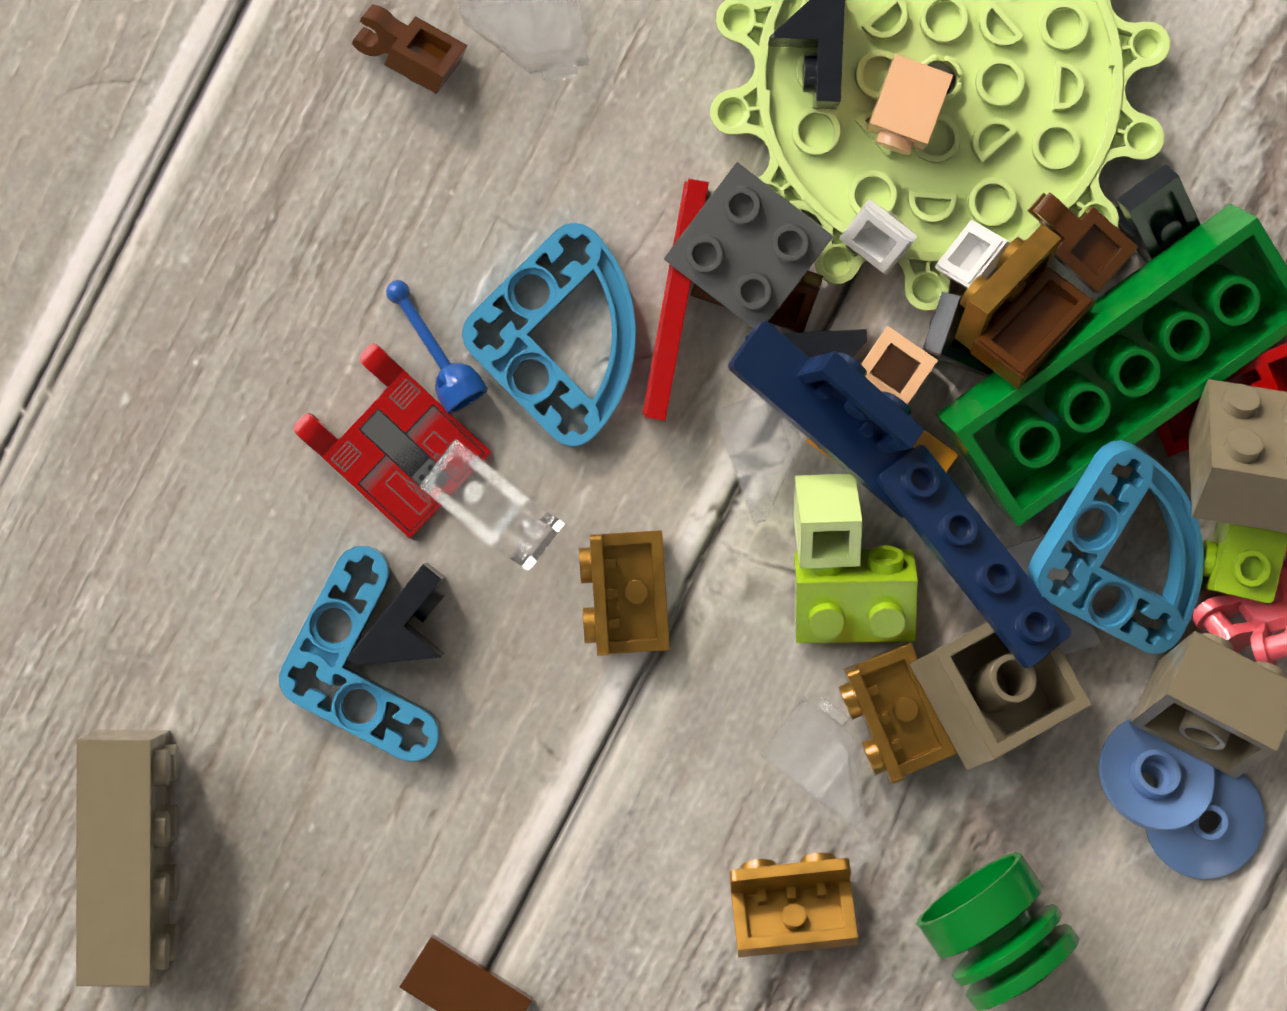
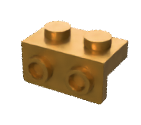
M1041 224L1026 241L1020 237L1015 238L1000 256L997 262L999 269L989 279L984 275L978 276L962 296L960 305L965 310L955 339L971 350L974 341L1047 266H1051L1061 237Z
M662 530L591 534L590 547L579 548L581 584L593 583L594 607L583 608L585 644L596 643L597 656L670 650Z
M911 642L843 669L848 683L838 687L851 719L854 720L863 716L871 735L870 739L861 743L875 776L886 772L892 784L904 780L903 776L957 754L955 747L909 665L918 660Z
M814 853L802 857L800 863L776 865V862L770 859H757L743 863L740 866L741 869L729 871L738 958L858 945L849 858L836 859L835 855L831 853Z

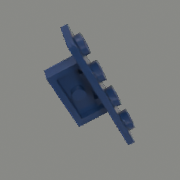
M769 322L758 323L729 362V370L901 518H905L879 486L877 477L914 449L913 446L925 430L910 417L911 409L894 394L879 390L866 378V369L853 357L834 351L809 358Z
M924 445L916 446L877 477L879 486L1023 668H1031L1071 636L1070 628L1047 599L1041 596L1036 585Z

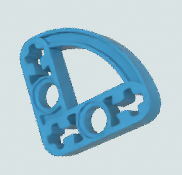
M570 223L564 224L555 230L468 316L463 325L462 337L469 353L555 440L563 445L575 447L584 445L592 440L608 422L621 401L629 382L634 362L636 323L631 294L615 257L594 230L584 224ZM569 236L570 239L577 241L584 236L590 242L585 249L590 259L584 265L575 260L570 262L561 271V274L571 280L563 288H559L551 272L537 265V262L547 255L551 264L554 265L565 252L560 244L565 237ZM594 271L602 285L609 305L612 343L605 376L595 397L591 400L528 335ZM526 276H539L549 285V299L539 309H525L516 301V286ZM502 297H505L512 311L521 318L528 320V322L520 330H517L511 320L500 332L501 338L505 341L500 348L496 350L488 344L479 349L474 342L478 340L480 334L474 327L482 319L490 325L495 323L504 312L494 307V305ZM524 361H540L548 370V384L538 394H525L515 385V370ZM561 381L570 390L561 395L560 398L572 409H576L582 404L589 411L584 418V422L589 428L581 436L574 430L566 435L560 432L558 427L563 419L551 405L544 416L535 408L537 404L544 402L552 396Z
M1123 440L1111 441L1102 446L1095 454L1038 546L1028 566V577L1036 585L1041 596L1045 597L1049 603L1144 652L1151 654L1164 653L1173 648L1181 639L1191 620L1199 598L1204 568L1203 541L1197 518H1192L1191 502L1177 480L1161 464L1130 442ZM1117 463L1123 466L1128 464L1133 469L1128 478L1123 476L1116 478L1112 474V470ZM1100 488L1108 495L1112 494L1116 498L1112 506L1099 494H1096ZM1148 489L1161 509L1169 537V569L1162 596L1102 565ZM1097 508L1102 510L1104 522L1098 532L1087 537L1078 536L1076 524L1080 516L1090 509ZM1068 540L1080 551H1083L1081 557L1072 550L1069 552L1064 547ZM1053 567L1059 570L1065 568L1069 572L1064 581L1060 579L1052 581L1048 574ZM1105 586H1117L1119 588L1117 604L1107 612H1094L1092 601L1095 594ZM1135 609H1138L1142 614L1151 619L1157 620L1160 618L1163 621L1161 627L1158 630L1154 628L1146 630L1132 617Z

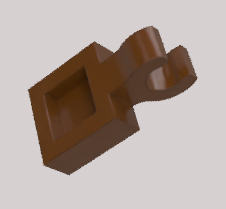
M374 4L363 14L360 22L373 29L375 33L363 27L352 41V45L365 55L380 56L388 54L385 66L435 94L439 92L461 63L468 46L416 16L409 25H406L396 19L385 8Z
M1049 192L1047 195L1042 193L1027 210L1039 223L1061 237L1054 258L1092 292L1098 293L1138 248L1134 242L1094 207H1088L1078 218L1057 197Z

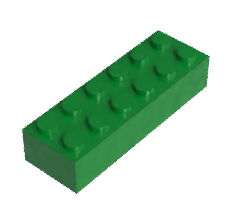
M1232 204L1227 205L1094 300V307L1088 317L1019 389L1015 388L996 372H993L935 414L996 507L1018 527L1074 488L1102 446L1111 441L1119 440L1132 444L1137 443L1200 398L1208 379L1224 381L1287 336V265L1258 217Z

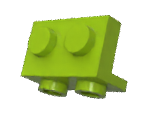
M1216 521L1212 541H1203L1204 568L1201 588L1263 603H1272L1275 598L1287 548V533Z
M885 545L877 546L871 550H861L860 566L800 569L798 551L794 553L796 643L916 641L918 578L913 550L898 549Z

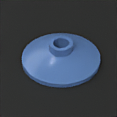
M1131 719L1120 724L1105 740L1100 752L1098 765L1102 788L1113 807L1133 824L1153 831L1179 830L1196 821L1205 812L1212 800L1215 788L1214 768L1129 724ZM1142 772L1149 773L1155 778L1157 788L1151 787L1146 783Z
M1214 768V794L1205 812L1215 811L1217 813L1219 823L1215 830L1202 832L1198 824L1199 818L1192 824L1179 830L1161 832L1146 829L1148 840L1154 852L1166 865L1188 877L1213 879L1238 870L1253 856L1263 836L1265 813L1256 787L1244 774L1235 779Z

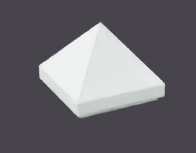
M869 199L839 239L887 275L914 242L917 235L896 215Z
M971 220L934 268L968 289L978 276L984 275L989 279L999 269L997 262L1010 242Z

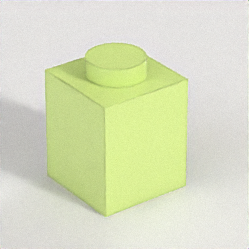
M852 475L795 476L794 527L800 569L860 566L862 515L857 483Z

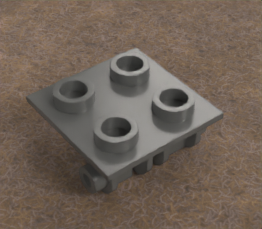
M736 162L664 257V260L752 328H755L758 323L768 322L834 236L744 166Z

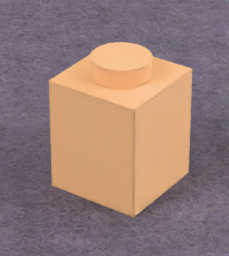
M895 54L866 129L878 134L875 143L904 155H910L912 147L923 151L930 140L953 75Z
M887 326L861 364L867 371L866 378L879 390L894 394L909 405L938 363V360Z

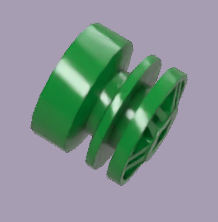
M1018 852L1004 855L965 877L930 904L916 922V925L940 958L943 959L968 951V954L955 967L952 977L960 986L971 984L965 996L977 1011L991 1009L1029 991L1041 983L1056 967L1068 958L1080 940L1070 925L1062 924L1056 926L1062 917V912L1058 906L1050 904L1029 912L1027 911L1041 894L1044 886L1022 854Z

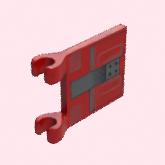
M373 343L360 354L359 360L361 364L387 386L384 392L339 439L311 413L304 414L295 423L293 430L298 437L326 460L410 539L491 451L452 414L448 415L443 406L379 345Z

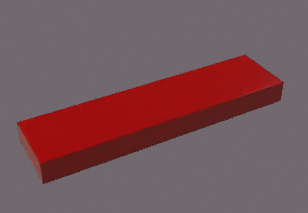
M689 178L688 182L684 181L673 245L704 206L709 182ZM670 264L642 415H645V419L662 422L666 421L691 284L689 278Z

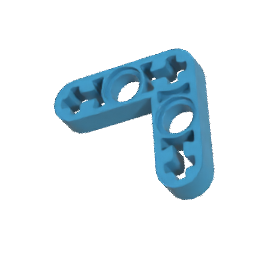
M367 545L352 547L340 556L281 667L279 685L284 696L294 704L399 759L408 762L420 761L432 753L440 739V725L435 715L426 708L345 666L348 661V655L355 648L388 585L391 575L390 564L386 556L377 548ZM366 556H369L374 560L371 570L379 575L375 584L366 582L360 587L355 599L367 602L363 612H360L350 601L334 598L331 596V593L336 585L342 592H347L354 579L352 572L347 570L348 563L350 561L359 563ZM329 608L342 609L351 619L352 629L350 635L342 642L334 643L327 641L319 631V618ZM310 662L318 666L316 677L329 685L335 683L336 674L346 679V683L334 695L331 710L321 705V702L329 694L314 687L308 689L305 694L296 690L299 680L291 675L294 667L303 669ZM364 689L374 696L377 710L375 716L368 722L357 723L346 716L343 702L345 696L350 691ZM388 702L400 708L392 716L395 720L407 725L415 718L425 722L422 732L429 737L427 745L416 743L411 750L406 749L401 745L404 735L390 726L386 728L384 738L373 732L385 718Z

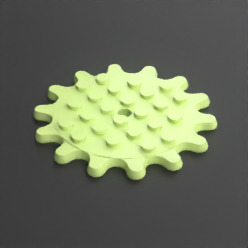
M725 0L716 12L718 31L723 37L742 44L750 51L754 58L755 69L748 83L740 88L724 91L713 100L710 107L711 121L718 131L726 135L750 134L764 141L769 150L770 161L768 168L759 179L799 210L808 211L815 215L822 227L834 236L815 261L817 273L823 275L825 282L834 285L850 281L866 261V259L839 238L869 199L896 215L917 235V238L897 263L903 270L905 296L909 303L919 310H935L942 291L949 293L951 279L934 267L971 220L1008 240L1010 243L1017 237L1026 241L1041 225L1027 210L1042 193L1047 195L1050 192L1078 218L1088 207H1094L1113 225L1118 227L1119 216L1117 209L1104 196L1099 185V176L1102 168L1108 161L1118 157H1127L1134 160L1150 159L1160 152L1164 144L1165 134L1160 123L1156 119L1133 109L1126 99L1125 88L1127 80L1134 72L1157 65L1167 57L1170 50L1169 35L1161 25L1155 22L1132 23L1124 21L1116 15L1110 0H845L841 102L837 109H814L813 93L802 91L804 55L815 56V48L767 46L769 37L809 0ZM895 54L928 66L936 63L945 64L952 69L956 79L954 90L945 96L928 145L923 151L912 147L910 155L900 154L876 144L878 134L866 130Z

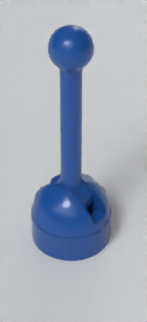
M401 280L392 281L386 289L387 298L392 303L400 305L440 368L435 382L438 400L448 415L469 406L487 392L488 387L479 373L470 365L450 363L410 301L408 285Z

